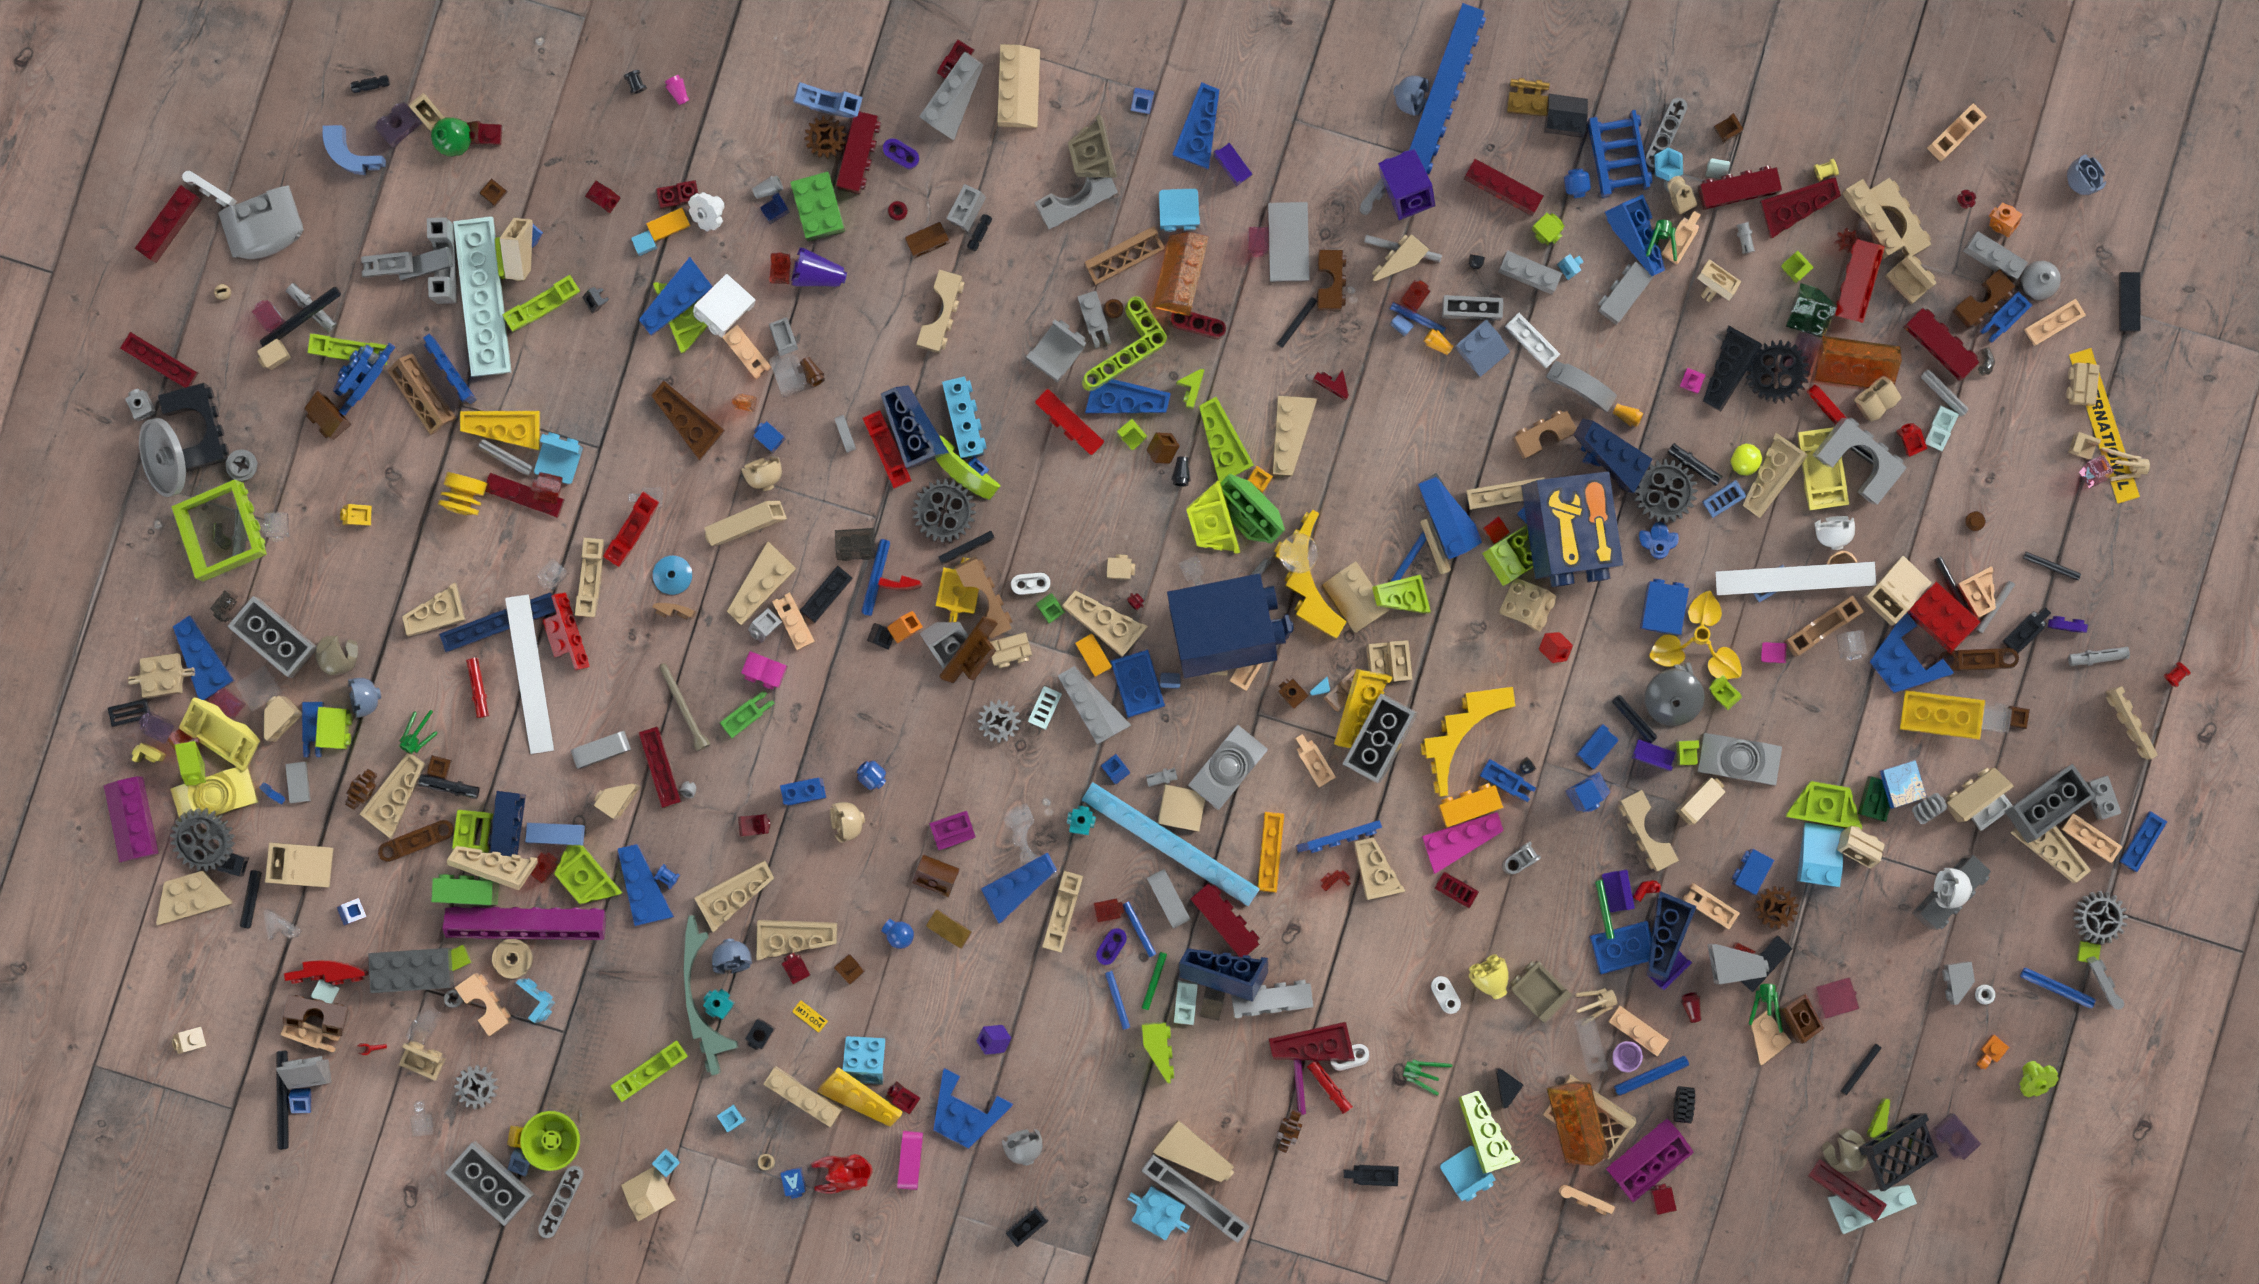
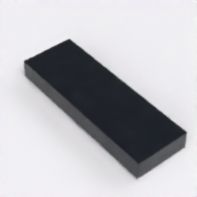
M2140 272L2119 273V331H2141Z
M989 531L938 557L944 565L994 540L995 537L992 531Z
M837 566L800 611L816 623L853 578L841 567Z
M1778 935L1759 954L1768 962L1769 972H1766L1767 976L1793 949ZM1766 977L1740 982L1751 992H1754Z

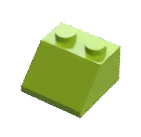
M318 707L315 747L347 749L348 745L351 744V733L348 732L349 725H352L353 720L350 710Z

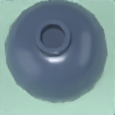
M1412 75L1404 78L1399 85L1395 86L1393 95L1401 111L1414 116L1421 113L1427 100L1423 99L1424 94L1429 92L1428 79Z
M2086 154L2074 160L2067 170L2069 187L2080 195L2094 194L2102 190L2106 185V181L2103 182L2105 172L2101 164L2094 157L2088 158Z
M366 678L349 679L348 687H352L349 697L353 713H356L355 717H364L374 712L378 706V700L381 699L379 687L375 688L373 682Z
M734 939L724 940L722 944H719L714 949L712 954V967L715 973L725 974V970H732L731 974L738 973L750 968V964H752L751 954L747 946Z

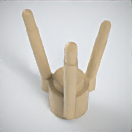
M2104 447L2101 448L2104 452L2131 459V461L2116 460L2115 463L2129 466L2130 471L2133 473L2110 477L2111 481L2133 477L2140 478L2141 474H2148L2150 468L2148 459H2141V456H2133Z
M1604 988L1597 991L1575 994L1576 997L1600 995L1597 997V1002L1576 1010V1013H1580L1599 1005L1602 1008L1582 1021V1026L1604 1012L1613 1009L1612 1006L1617 1005V999L1612 989L1606 991Z

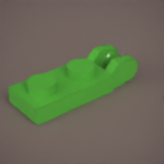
M765 690L753 699L748 700L720 722L731 739L760 718L765 711L775 704L771 700L760 709L756 706L755 703L766 697L767 693Z

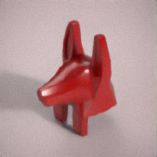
M858 1154L844 1157L826 1156L811 1163L813 1168H829L825 1179L830 1183L814 1186L815 1191L826 1194H837L844 1190H860L862 1187L868 1186L867 1182L873 1173L872 1165Z

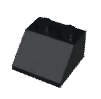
M1549 94L1544 133L1583 138L1586 132L1588 117V99Z

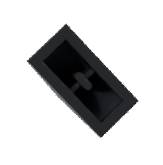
M1495 1068L1501 1105L1505 1109L1510 1106L1524 1085L1503 1069Z

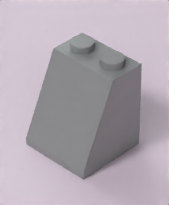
M1707 944L1714 984L1767 977L1766 972H1769V966L1763 956L1717 944Z

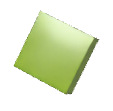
M2080 941L2077 961L2088 963L2086 959L2092 956L2099 960L2101 945Z
M464 945L451 950L452 971L472 963Z

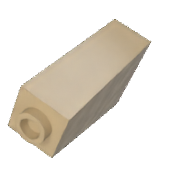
M765 501L704 527L706 531L705 538L711 546H718L784 521L787 518L780 501Z
M1179 1120L1153 1150L1158 1156L1219 1182H1222L1224 1179L1227 1181L1234 1173L1232 1171L1234 1166Z

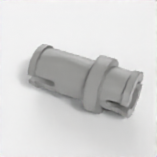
M1749 222L1736 225L1738 228L1737 237L1740 238L1743 251L1742 254L1754 252L1755 249L1751 237L1753 232L1750 230Z
M1175 767L1168 770L1164 768L1161 772L1146 775L1149 787L1165 782L1169 784L1170 781L1178 780Z

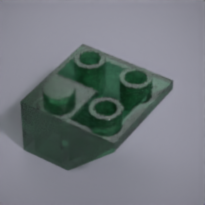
M1800 283L1792 303L1786 327L1824 338L1837 305L1819 288Z

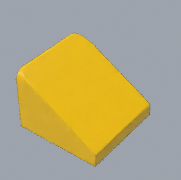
M510 1126L507 1145L521 1148V1133L524 1127Z

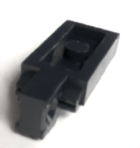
M2046 607L2038 613L2033 611L2001 642L2007 648L2014 649L2017 653L2021 652L2045 628L2044 626L2047 623L2044 620L2051 612Z
M1359 1164L1354 1165V1170L1343 1169V1178L1353 1179V1183L1358 1185L1398 1186L1399 1166Z

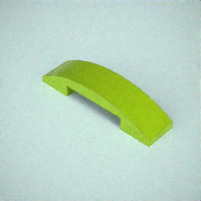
M568 275L553 284V287L526 303L517 305L502 314L513 332L560 307L580 293V290L571 275Z
M310 333L307 353L350 361L349 357L353 351H358L360 347L368 345L373 348L374 353L378 354L379 351L383 352L387 345L338 339Z
M940 435L939 437L949 453L936 458V461L959 484H962L971 492L990 500L1001 485L986 473L981 476L953 452L955 447Z
M676 1040L612 1084L611 1087L620 1101L623 1102L688 1056Z

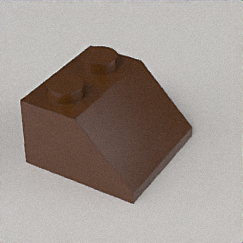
M320 391L313 395L304 408L308 412L306 417L313 424L316 422L321 427L319 432L326 439L329 437L335 440L352 425L339 412L331 400Z

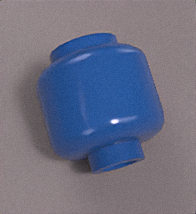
M1583 168L1569 170L1568 174L1564 176L1566 193L1574 195V198L1586 196L1585 192L1591 189L1589 173L1583 171Z
M875 761L863 762L856 771L858 774L857 780L869 790L876 787L879 789L886 782V779H884L886 775L885 769Z

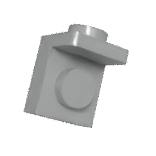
M767 608L751 623L748 631L755 640L762 643L782 621Z

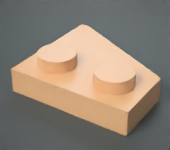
M1767 1010L1753 1020L1751 1028L1759 1058L1758 1062L1760 1065H1763L1789 1045L1791 1040L1784 1031L1782 1033L1779 1032L1777 1022L1772 1016L1767 1015Z

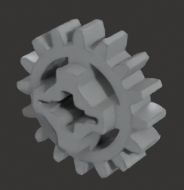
M998 700L996 705L990 701L989 708L985 705L983 706L986 711L984 713L979 712L983 718L979 719L978 723L983 725L979 730L986 731L983 735L984 737L990 735V741L997 738L998 743H1000L1001 738H1004L1007 742L1008 735L1015 736L1013 730H1019L1016 723H1020L1021 720L1016 719L1019 712H1013L1014 705L1009 708L1008 701L1002 705L1001 701ZM998 708H1003L1009 713L1005 715L999 713ZM991 711L992 718L990 721L986 722V717L988 713ZM997 716L1007 718L1000 727L998 724L990 725L996 721ZM1012 720V726L1009 729V731H1007L1006 725L1009 721ZM989 729H998L1000 735L990 732Z
M479 1065L475 1066V1070L471 1066L467 1067L468 1072L462 1070V1077H456L459 1084L454 1085L455 1088H459V1091L455 1093L456 1096L461 1095L459 1102L466 1101V1107L473 1104L474 1109L478 1107V1104L482 1108L485 1107V1101L489 1104L492 1103L490 1097H496L497 1094L493 1091L499 1088V1086L494 1085V1082L498 1079H492L491 1077L494 1072L487 1073V1067H483L480 1070ZM477 1074L483 1075L486 1080L480 1079ZM468 1077L469 1082L467 1086L464 1087V1082ZM475 1083L480 1084L481 1086L480 1088H478V1091L477 1089L473 1090L472 1086H474ZM489 1086L488 1094L485 1096L484 1091ZM466 1094L473 1095L476 1100L469 1098Z

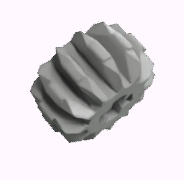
M1934 793L1914 806L1912 812L1921 824H1925L1945 811L1948 806L1939 793Z

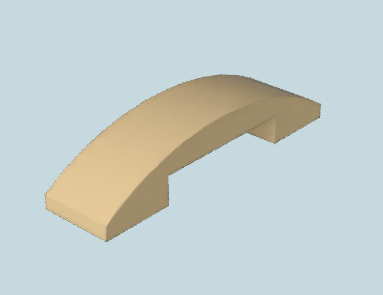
M584 538L583 559L575 616L595 618L602 575L603 539Z
M1064 871L1043 948L1062 953L1083 876Z

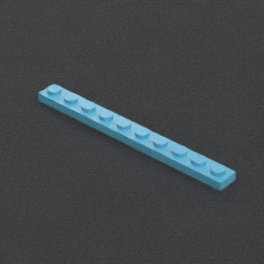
M1092 782L1082 798V801L1246 906L1250 905L1258 893V887Z

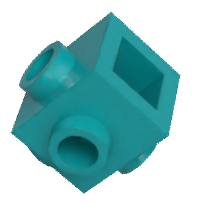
M1078 805L1077 809L1073 808V812H1068L1067 824H1070L1069 832L1089 835L1090 828H1094L1096 817L1092 816L1093 812L1089 811L1090 807ZM1080 816L1085 818L1083 824H1079L1077 821Z
M721 988L720 990L715 989L713 992L709 991L703 999L705 1001L703 1006L706 1008L705 1012L713 1018L718 1016L723 1020L736 1002L729 998L730 994ZM716 1000L720 1001L719 1007L715 1004Z

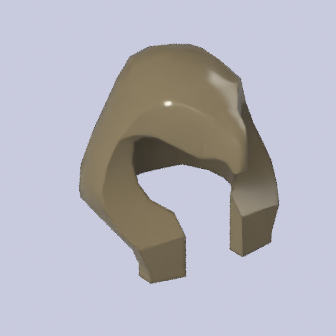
M337 635L322 638L315 652L317 664L328 675H342L351 671L355 667L358 656L357 642L351 639L347 641L345 648L348 652V657L346 659Z
M1843 1128L1838 1131L1844 1139L1855 1143L1846 1142L1840 1137L1837 1138L1840 1146V1161L1835 1156V1148L1828 1141L1823 1144L1822 1149L1827 1162L1837 1171H1859L1867 1163V1156L1861 1155L1859 1147L1865 1144V1141L1858 1133L1851 1129Z

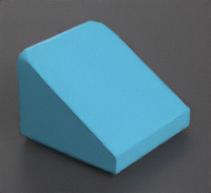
M649 230L631 238L639 256L657 249Z
M1328 677L1312 689L1309 694L1314 696L1329 693Z

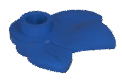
M1661 521L1653 525L1651 532L1644 530L1639 532L1641 545L1649 549L1650 554L1656 559L1665 558L1669 554V550L1675 548L1678 544V533H1669L1667 526ZM1661 546L1663 550L1658 551L1656 547Z

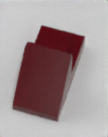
M480 121L467 122L471 131L469 132L470 144L502 145L503 126L501 124H483Z
M1343 369L1334 382L1327 373H1316L1312 380L1313 382L1344 401L1347 400L1349 394Z

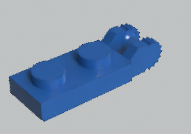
M2018 291L1989 319L1990 321L1980 332L1982 334L1986 333L1994 324L1999 330L1990 336L1989 341L1992 343L2002 333H2005L2032 304Z
M302 702L304 757L310 756V742H316L318 707H324L323 702ZM315 747L316 757H322L321 747Z
M1491 759L1487 761L1479 775L1525 802H1529L1530 798L1517 791L1519 786L1522 785L1533 792L1536 790V787L1524 781V778Z

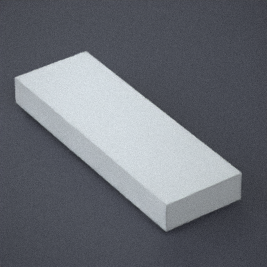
M1520 313L1505 326L1545 369L1560 355Z

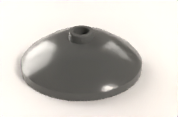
M1681 669L1666 670L1656 675L1649 682L1645 691V705L1649 714L1657 722L1668 726H1680L1692 721L1700 713L1704 704V690L1700 681L1690 672ZM1675 700L1680 701L1677 705L1673 704Z

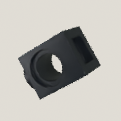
M757 1018L745 1040L749 1041L747 1045L755 1050H758V1048L764 1049L776 1028ZM756 1030L764 1032L765 1037L762 1041L755 1039L754 1033Z

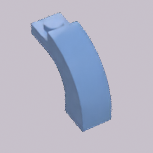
M799 82L793 102L810 107L809 109L818 112L853 118L858 116L863 97L845 91L841 93L829 92Z
M342 125L322 126L323 141L328 154L345 170L358 175H366V167H368V170H380V167H386V159L383 156H357L350 153L346 144V128Z

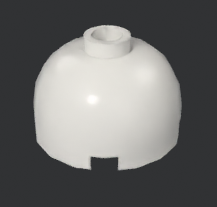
M1834 516L1826 518L1828 522L1821 523V520H1818L1815 523L1817 539L1823 545L1831 547L1832 550L1843 549V546L1847 545L1855 535L1854 518L1850 521L1848 516Z
M1944 868V871H1940L1937 874L1934 883V892H1938V898H1935L1936 902L1943 908L1960 907L1968 901L1972 893L1970 880L1964 872L1958 869Z

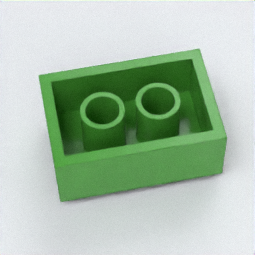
M829 172L790 182L807 242L845 232Z
M439 874V878H433L431 902L498 905L499 883L480 876L478 880H474V876L459 875L458 879H454V875Z

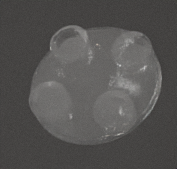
M1293 534L1287 537L1281 544L1279 557L1287 570L1294 573H1304L1311 570L1317 563L1319 550L1316 542L1311 537L1305 534Z

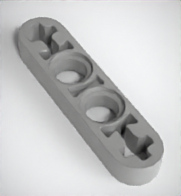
M1683 98L1673 99L1667 108L1645 156L1646 166L1649 169H1655V164H1651L1649 157L1652 158L1654 156L1655 150L1661 152L1670 147L1687 110V103ZM1677 103H1680L1683 110H1679L1676 117L1672 116L1675 111L1673 104L1677 105ZM1666 120L1674 121L1675 128L1673 130L1666 129ZM1659 137L1667 140L1666 147L1661 148L1657 145L1656 141Z
M574 1165L565 1171L538 1228L539 1234L543 1238H551L557 1233L584 1177V1171L581 1167ZM576 1169L579 1178L573 1180L572 1184L576 1185L574 1188L571 1184L564 1182L565 1180L567 1182L570 1181L572 1175L569 1172H573ZM563 1187L570 1189L571 1195L569 1198L561 1197L560 1190ZM554 1205L562 1208L560 1216L552 1214L551 1209ZM547 1216L553 1220H558L557 1224L556 1222L552 1223L551 1229L553 1232L548 1234L544 1233L545 1229L543 1228V1226H547L550 1222Z

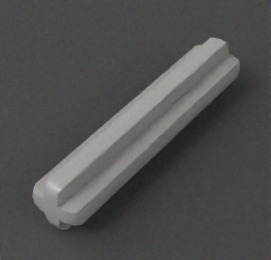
M1926 370L1921 375V378L1959 416L1962 417L1968 412L1969 409L1930 370Z
M482 440L479 443L478 448L527 476L531 473L533 467L486 440Z

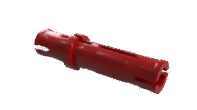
M467 659L466 664L473 695L471 699L474 701L476 717H488L489 712L486 702L488 697L483 687L479 659Z
M1314 1060L1307 1066L1330 1096V1101L1333 1100L1342 1114H1345L1353 1107L1343 1095L1342 1089L1335 1085L1318 1060Z

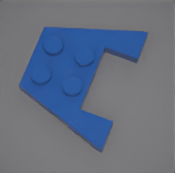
M1907 612L1897 622L1870 660V664L1893 694L1951 676L1954 673L1944 659L1928 670H1925L1901 638L1917 627V624Z
M944 1068L933 1130L969 1149L1012 1107L1013 1103L997 1095L988 1114L951 1095L960 1076Z

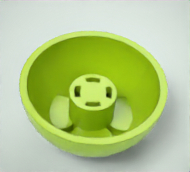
M545 1111L533 1116L526 1123L521 1133V1149L525 1158L533 1166L541 1170L554 1171L564 1168L573 1161L580 1147V1134L576 1124L567 1115L556 1111Z

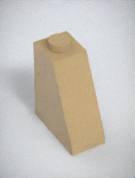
M513 218L500 237L505 279L524 281L531 271L533 221L530 219Z
M1708 778L1675 811L1688 825L1695 824L1725 793L1722 789L1724 785L1717 778Z

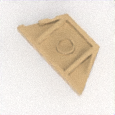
M200 871L164 882L156 923L157 925H162L233 903L205 871Z

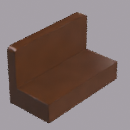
M941 222L905 237L914 259L950 244Z
M923 855L912 883L949 897L960 869Z

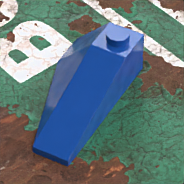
M1643 194L1605 211L1607 221L1611 225L1612 230L1649 274L1654 276L1665 271L1660 248L1655 243L1650 256H1646L1655 229L1651 228L1650 219H1652V214Z
M1437 477L1418 483L1446 558L1451 559L1464 554L1482 543L1475 523Z

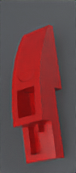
M316 960L302 962L303 970L284 973L285 981L291 980V984L303 982V978L311 977V981L323 979L324 975L325 982H332V985L344 984V979L351 978L352 982L364 980L363 976H368L369 973L349 963Z

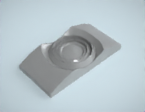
M1237 725L1188 786L1219 810L1268 749Z
M1704 733L1697 772L1776 786L1782 746Z

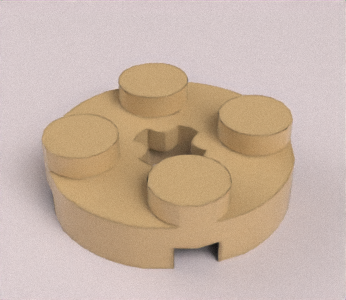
M519 939L504 940L494 949L492 954L494 968L501 976L510 979L526 974L533 962V955L529 945ZM511 953H515V956L518 957L514 964L507 960V956H511Z

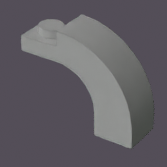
M1555 360L1546 376L1549 381L1572 390L1586 399L1592 406L1608 412L1617 397L1606 385L1570 364L1565 365Z

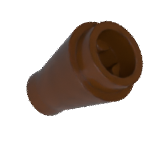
M810 357L800 361L807 384H810L811 387H816L825 381L824 373Z

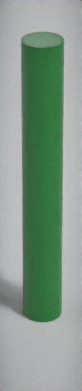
M1603 880L1595 881L1606 937L1607 940L1615 937Z
M1159 953L1141 1007L1142 1009L1149 1011L1167 957L1166 953Z

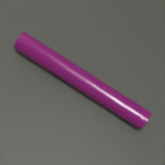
M1293 1060L1297 1107L1301 1115H1305L1301 1060Z

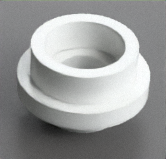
M1980 985L1975 991V998L1981 1004H1990L1995 998V991L1989 985ZM1983 991L1988 993L1986 998H1983L1981 995Z

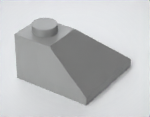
M936 622L919 633L943 669L968 637L960 622Z

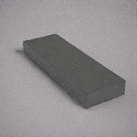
M444 247L413 256V272L399 274V278L401 281L453 267L450 248Z

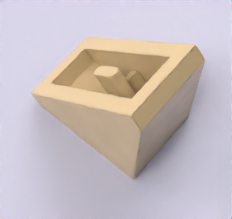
M424 93L409 104V107L430 131L439 120L445 118Z

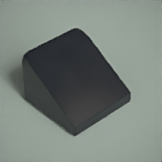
M874 623L867 641L889 650L893 636L887 627Z

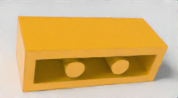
M1490 783L1479 786V791L1472 793L1471 790L1460 793L1461 797L1454 800L1452 796L1442 799V804L1438 805L1445 827L1447 828L1503 808L1496 785L1490 786Z

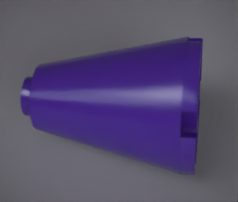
M799 248L797 253L799 259L795 260L791 281H793L791 283L792 286L840 287L841 283H845L847 272H844V267L805 248Z

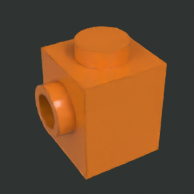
M911 611L898 618L887 628L898 644L914 635L923 626L915 613Z

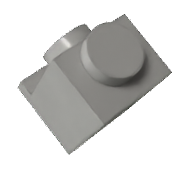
M132 390L128 393L129 397L125 398L133 418L137 421L157 413L148 393L144 390ZM140 400V406H136L135 402Z

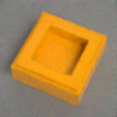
M1256 466L1248 481L1263 493L1273 476Z

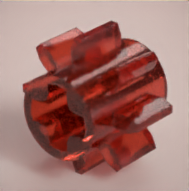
M1845 228L1844 234L1841 232L1836 234L1839 240H1836L1834 244L1839 245L1838 251L1844 249L1847 254L1851 252L1853 244L1856 243L1857 239L1860 240L1859 237L1855 236L1856 230L1848 232V228ZM1846 238H1850L1849 243L1845 244Z

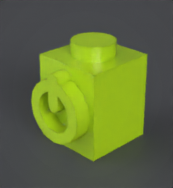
M1546 213L1531 230L1536 234L1535 237L1540 243L1549 245L1551 242L1555 244L1562 237L1560 233L1565 226L1555 214L1551 213L1549 215Z

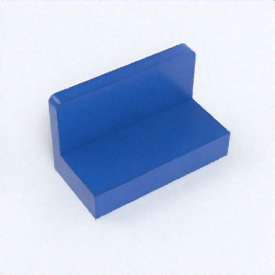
M1604 724L1597 728L1576 753V756L1592 769L1599 765L1618 742V738L1608 731L1609 728Z

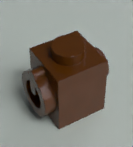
M1286 679L1279 685L1280 690L1278 693L1293 710L1309 696L1294 679L1290 681Z

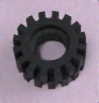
M1678 1086L1674 1098V1121L1691 1124L1695 1110V1088Z

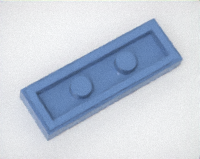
M527 823L525 842L583 846L585 826Z

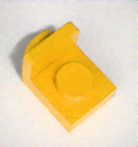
M344 505L340 511V520H343L342 524L370 526L372 506Z

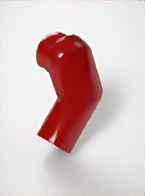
M1655 880L1641 882L1633 898L1641 902L1645 894L1658 893L1661 890V885Z

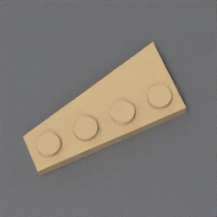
M767 542L727 612L740 625H743L790 577L796 568L775 547Z

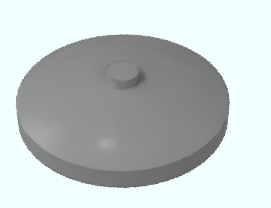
M161 418L147 420L143 423L139 434V450L144 471L151 485L160 495L164 497L178 495L184 487L186 478L185 460L180 442L166 421Z

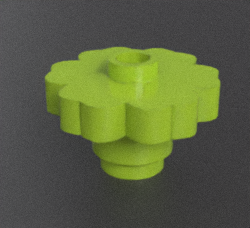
M2030 1061L2022 1068L2024 1077L2019 1085L2024 1096L2028 1098L2033 1095L2040 1096L2056 1085V1082L2059 1080L2057 1077L2058 1072L2051 1065L2043 1068L2036 1061Z

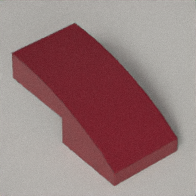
M957 39L936 73L946 79L963 53L966 52L972 56L975 49Z

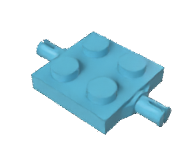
M1152 1185L1142 1198L1132 1192L1130 1193L1127 1200L1137 1205L1136 1213L1131 1220L1132 1222L1164 1240H1167L1171 1231L1176 1227L1185 1233L1188 1231L1190 1225L1180 1221L1181 1213L1186 1206L1182 1202Z

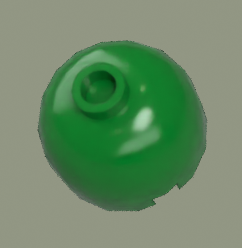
M445 117L433 126L431 141L434 148L441 154L448 157L460 156L467 151L471 143V138H469V132L471 131L465 121L459 118Z

